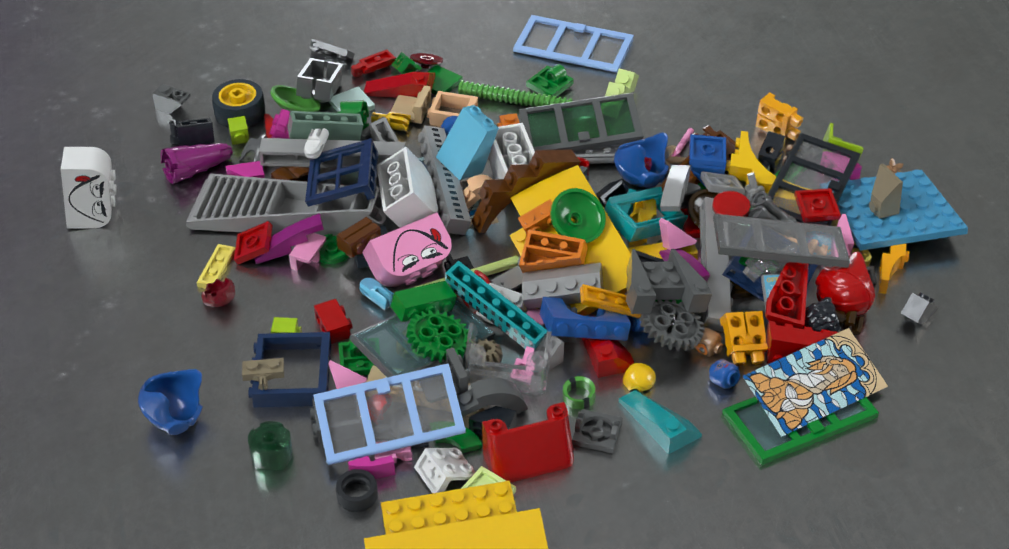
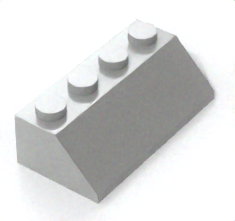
M600 262L524 272L522 298L526 308H541L543 297L562 298L565 304L581 303L580 287L583 284L604 289L602 264Z

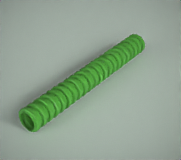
M461 80L458 86L459 94L479 96L480 99L484 97L486 100L488 98L495 101L500 100V102L505 101V103L510 102V104L515 103L516 105L520 103V105L523 106L525 104L527 107L529 105L531 107L573 101L572 98L568 100L566 97L562 99L560 96L557 98V96L541 95V93L536 94V92L531 93L530 91L526 93L524 90L521 92V90L505 89V87L500 88V86L495 87L494 85L490 87L489 84L485 86V84L480 85V83L475 84L474 82L470 83ZM572 108L562 109V112L565 113L567 111V113H570Z

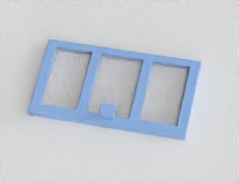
M531 15L514 45L513 52L618 73V69H620L633 42L634 35Z
M449 363L313 395L328 465L466 433Z

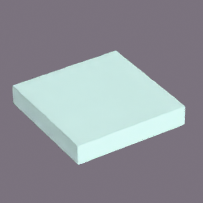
M359 86L334 95L329 102L337 112L341 111L340 102L364 100L367 102L369 111L375 109V104Z

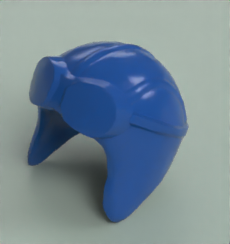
M662 132L643 140L619 146L614 155V162L621 177L628 183L638 187L652 188L658 183H662L669 169L665 161L668 135ZM645 157L652 159L650 171L645 167Z
M197 369L162 373L150 377L142 385L138 395V404L141 412L153 425L170 435H178L185 432L190 426H194L203 408L199 403L202 373Z

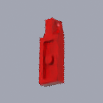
M386 49L359 60V63L351 66V74L354 77H360L363 74L374 72L391 65L396 57Z

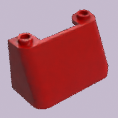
M561 402L551 405L546 413L548 420L508 429L506 424L499 419L483 421V456L489 471L506 481L510 480V483L571 467L574 462L568 410L565 403Z

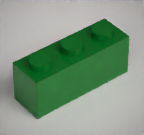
M445 280L394 292L391 308L401 322H406L414 318L415 314L420 315L421 311L426 314L428 310H431L432 313H436V310H439L440 313L452 311L457 295Z

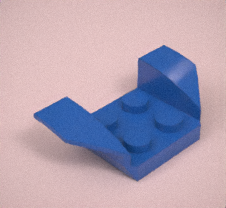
M690 134L689 165L693 174L703 185L704 183L700 178L701 172L725 174L726 137Z

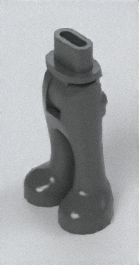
M760 191L754 196L752 204L755 208L747 216L797 222L795 218L781 210L765 191ZM774 229L782 237L796 241L794 231Z

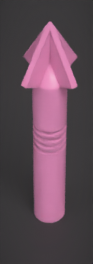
M688 128L676 146L672 157H681L680 153L689 141L690 134L694 133L692 128Z

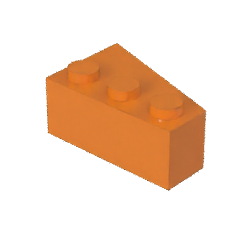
M528 229L519 267L522 273L584 265L588 250L585 239Z

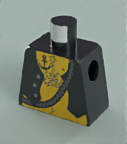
M768 131L759 151L758 161L768 171L775 174L784 158L786 136Z

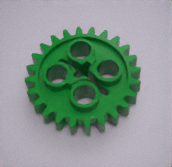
M428 310L427 314L421 311L420 315L415 314V317L410 319L406 330L407 343L412 344L411 349H417L416 354L423 353L424 359L429 356L432 362L436 358L439 363H442L443 359L446 360V349L454 348L457 355H461L463 358L470 348L472 335H469L470 329H465L467 324H460V318L455 320L453 314L447 316L446 311L440 314L439 310H436V313Z

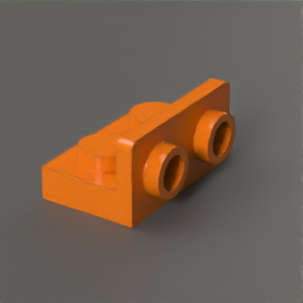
M551 199L518 217L526 234L528 229L542 232L546 228L553 226L550 217Z

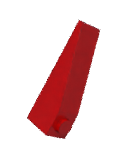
M410 72L366 81L364 93L367 96L397 98L398 95L417 98L424 85L431 86L432 91L435 72Z
M785 263L766 301L765 317L768 321H774L776 325L784 326L787 323L793 324V328H803L805 325L808 263Z
M582 338L598 378L625 373L628 367L634 364L631 353L618 340Z

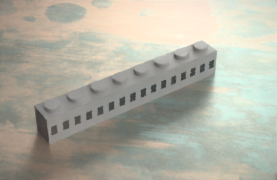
M424 125L422 132L418 135V142L421 145L424 164L427 166V170L434 183L440 218L448 233L465 235L471 219L460 181L436 158L446 139L444 128Z

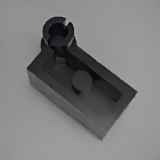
M210 117L182 122L175 120V123L174 121L169 122L171 144L193 146L215 143L213 122Z

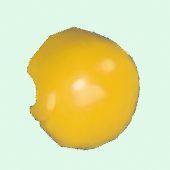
M643 363L630 365L623 376V384L629 391L638 389L642 393L651 389L656 382L654 370Z

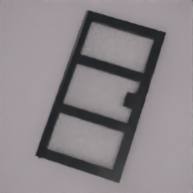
M800 133L773 182L768 195L781 210L795 218L797 222L828 225L829 221L803 222L794 193L800 190L831 188L838 204L861 154Z

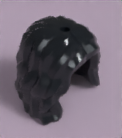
M825 297L818 303H813L806 307L805 327H812L814 331L818 332L822 329L836 332L842 331L838 316L835 313L836 308L831 302L830 297Z

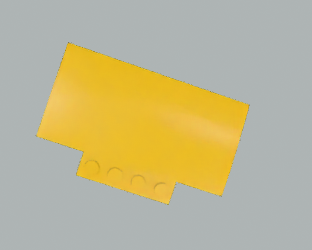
M576 165L534 184L512 196L511 200L519 215L522 216L549 199L553 203L554 199L567 189H583L593 194L596 198L597 196L579 166ZM605 211L606 222L604 230L598 238L587 243L588 250L584 265L601 262L604 289L625 294L627 293V265L631 253ZM550 226L542 231L559 235L554 226ZM523 228L509 235L520 256L522 255L527 237ZM581 303L570 304L571 308H577V314L587 316L598 309Z

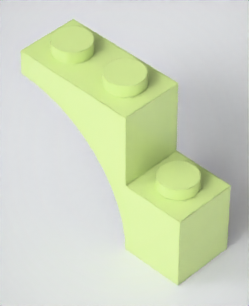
M618 69L615 83L609 82L605 97L634 92L639 75L635 72ZM625 100L603 103L601 108L602 115L617 120Z

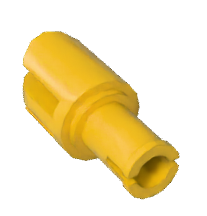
M391 111L388 114L373 112L372 115L374 116H371V122H375L381 117H386L393 130L407 132L411 115Z

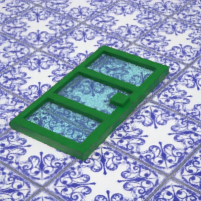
M755 396L722 409L724 417L761 465L874 420L879 415L878 410L865 397L781 437Z

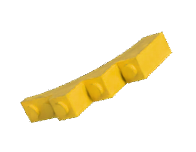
M741 131L740 138L736 137L735 148L738 149H735L734 154H731L730 160L726 161L725 171H728V175L736 176L740 181H746L745 186L749 184L747 174L753 172L757 185H762L768 194L776 176L757 160L749 143L748 132ZM779 188L773 198V202L778 207L800 214L794 193Z

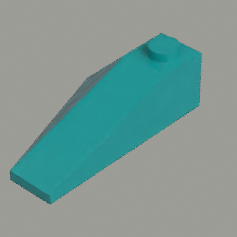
M636 390L619 398V402L668 455L702 437V433L689 420Z

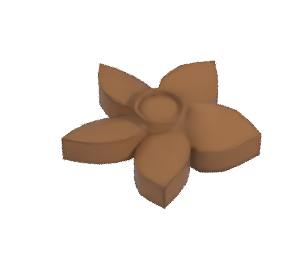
M891 158L889 165H886V167L895 174L901 172L900 169L904 164H896L894 159Z

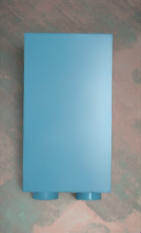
M475 105L463 107L436 158L459 180L481 174L485 168L499 128L494 124L493 120L481 112L479 107Z

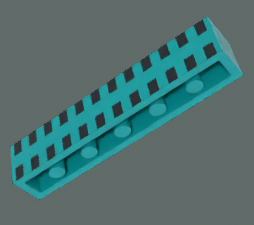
M457 261L445 273V280L454 293L526 349L528 346L534 348V351L548 332L544 327L460 261Z

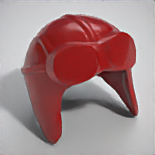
M853 252L849 255L850 263L848 268L826 266L821 270L815 280L817 286L816 296L818 301L823 300L825 297H830L836 310L845 312V315L847 312L856 311V316L865 314L873 305L875 290L862 254L860 252Z

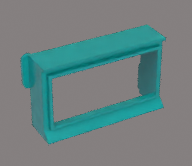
M661 186L609 197L604 208L615 228L629 242L661 235L659 224L661 218L669 221L681 230L688 218V215H684L681 210L661 211L660 205L663 195ZM655 199L656 208L664 217L636 223L620 206Z

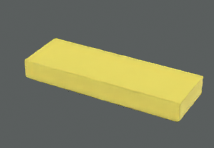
M217 245L197 281V287L206 289L208 283H213L216 279H222L234 257L235 247Z

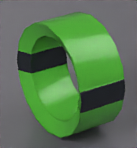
M576 376L564 383L563 399L569 407L586 409L595 402V385L589 378ZM583 388L588 390L590 395L579 400L571 398L568 393L572 389Z

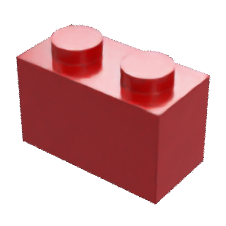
M337 299L314 305L315 319L322 332H330L331 344L350 338V330L353 329L350 318H346L343 305H339Z

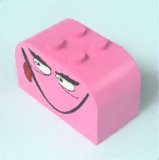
M435 213L370 240L362 253L375 279L380 284L387 287H397L404 283L410 285L418 277L426 278L432 275V271L436 270L450 253L452 243L438 213Z

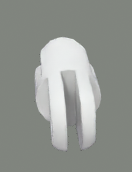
M323 128L322 131L321 129L311 130L304 146V153L308 159H316L321 155L329 136L327 129Z

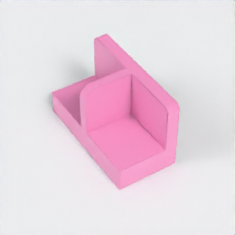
M312 233L307 235V242L296 245L289 254L291 269L298 271L304 262L311 263L313 261L318 263L320 261L319 250L327 241L326 236Z

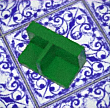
M403 52L391 64L402 74L422 69Z

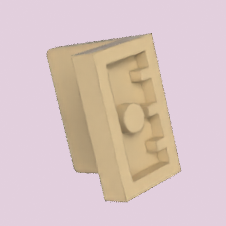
M424 85L417 98L398 95L391 112L411 115L409 122L422 124L431 105V86Z

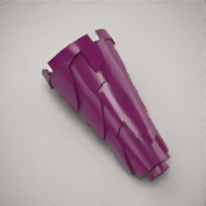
M226 143L184 145L162 149L160 158L161 164L165 163V168L162 169L167 180L171 184H175L191 178L195 174L207 171L208 168L216 166L223 161L229 160L233 155L231 146Z

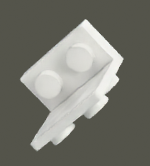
M425 448L414 467L432 493L444 492L451 480H469L475 474L473 467L467 462L458 448Z

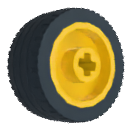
M246 79L229 80L220 84L213 92V110L219 124L229 128L228 118L245 116L248 128L263 119L265 114L264 94L261 87L254 81Z

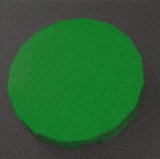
M333 234L324 235L327 241L319 250L320 262L337 264L346 260L349 256L338 248L337 236H333Z

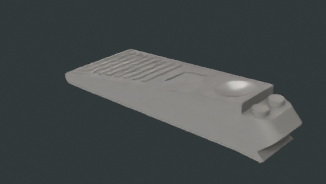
M209 174L189 214L186 226L193 230L244 232L269 221L273 225L272 234H276L300 220L320 213L324 230L315 233L322 236L327 234L336 236L365 217L381 226L385 221L386 214L383 212L381 195L378 194L379 187H376L375 198L367 200L364 192L308 207L305 203L307 182ZM318 183L317 194L334 190L335 184Z

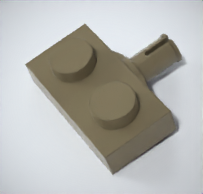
M284 358L242 361L243 381H259V389L263 390L264 384V390L268 388V380L284 378Z

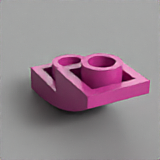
M391 455L372 462L369 456L356 458L348 462L349 471L362 469L370 472L375 479L395 475V465Z

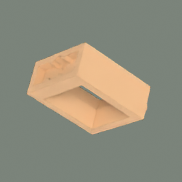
M438 91L436 97L432 99L431 108L427 110L429 124L441 127L446 118L459 116L458 113L439 111L440 106L462 109L471 105L478 107V97Z

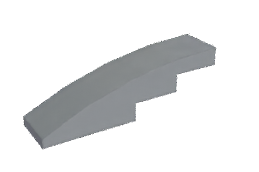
M672 165L662 195L661 211H680L684 195L687 193L691 170L690 165Z

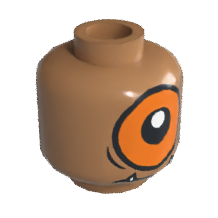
M705 328L701 341L697 346L694 345V349L707 357H711L715 353L719 354L723 348V343H721L722 336L709 328Z

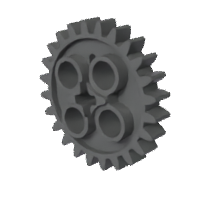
M675 299L672 302H669V300H664V302L662 300L654 301L651 314H641L640 321H642L640 326L644 327L643 332L649 333L648 338L654 337V343L661 342V347L668 345L669 350L672 347H675L677 351L681 347L685 351H687L688 347L693 349L694 345L697 346L701 341L705 330L703 328L704 322L700 321L701 317L695 316L696 312L688 313L686 308L683 307V302L676 304ZM677 315L678 317L672 328V331L670 334H668L667 330L673 319V316Z

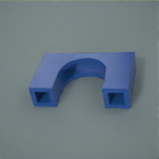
M543 297L540 316L550 336L627 341L631 322L627 315L598 308L596 317L583 316L569 310L562 298Z

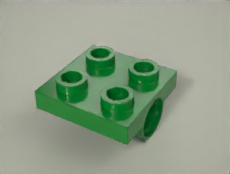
M556 64L554 67L546 66L526 81V87L541 93V95L546 94L552 97L559 96L574 84V79L567 76L565 68L560 64Z
M350 338L349 342L338 343L340 365L361 376L369 375L374 364L351 342ZM364 339L363 341L380 357L378 339Z

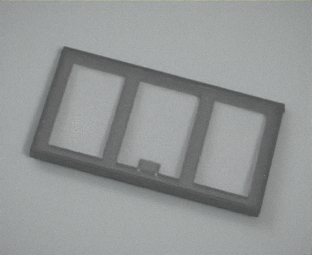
M714 214L713 216L718 254L769 259L783 263L798 262L849 267L850 259L841 228L838 226Z

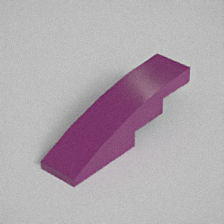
M320 213L300 220L273 235L269 252L255 257L256 264L290 254L292 252L291 246L307 242V235L324 230Z

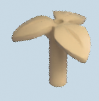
M674 145L666 147L665 161L666 165L669 166L667 176L671 169L669 164H680L686 158L672 157L676 149Z

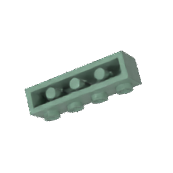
M290 111L287 129L290 139H308L312 129H321L322 131L325 128L329 131L327 140L360 141L363 122L360 114Z

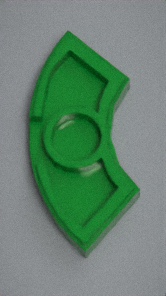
M452 422L429 423L431 431L455 426V423ZM465 427L466 433L435 440V443L454 445L462 454L482 449V443L478 436L467 427Z

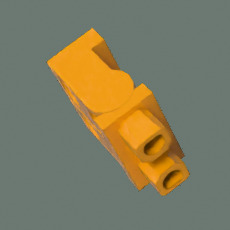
M769 92L759 102L755 126L766 132L771 131L786 136L785 140L790 138L795 141L801 133L795 127L801 126L803 117L797 114L798 108L781 103L775 99L774 94Z
M763 312L725 313L720 318V323L724 329L727 357H732L733 364L736 366L745 365L746 356L751 355L753 365L765 362L764 352L768 349L766 343Z

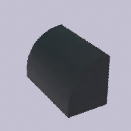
M624 179L610 182L596 193V196L603 208H605L609 197L627 194L629 188Z

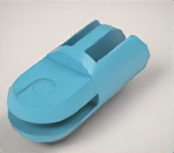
M364 278L360 282L359 289L363 295L383 310L391 307L393 292L373 278Z

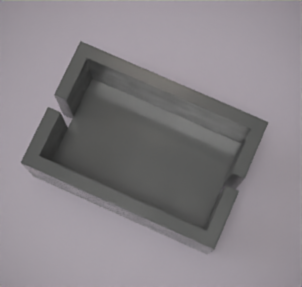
M310 58L297 76L296 96H301L303 99L314 97V99L320 102H330L341 84L343 64L328 61L326 78H324L325 61Z

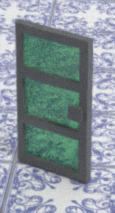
M633 93L519 109L521 123L525 127L534 151H579L626 144L644 139Z

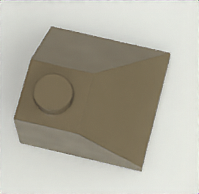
M884 164L879 166L869 203L870 210L879 219L899 214L903 182Z

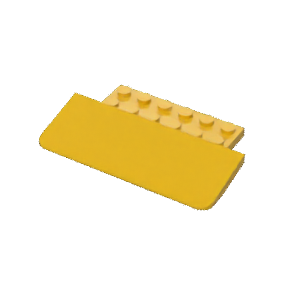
M510 480L380 502L385 535L364 538L365 549H548L540 508L517 512Z

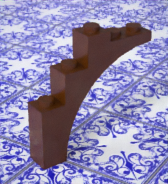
M536 150L529 164L510 165L504 179L485 180L478 193L482 200L472 219V223L479 234L487 232L498 214L512 202V196L544 179L579 165L580 160L572 150Z

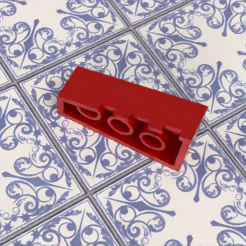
M769 321L766 334L768 349L765 351L767 365L839 332L824 329L818 332L814 331L812 327L804 326L803 329L793 328V324L785 323L784 326L776 325L774 321Z

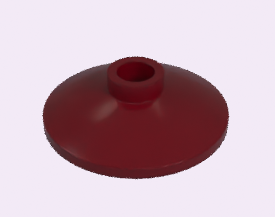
M415 53L410 55L411 60L421 64V68L430 69L432 65L443 63L442 57L433 54Z

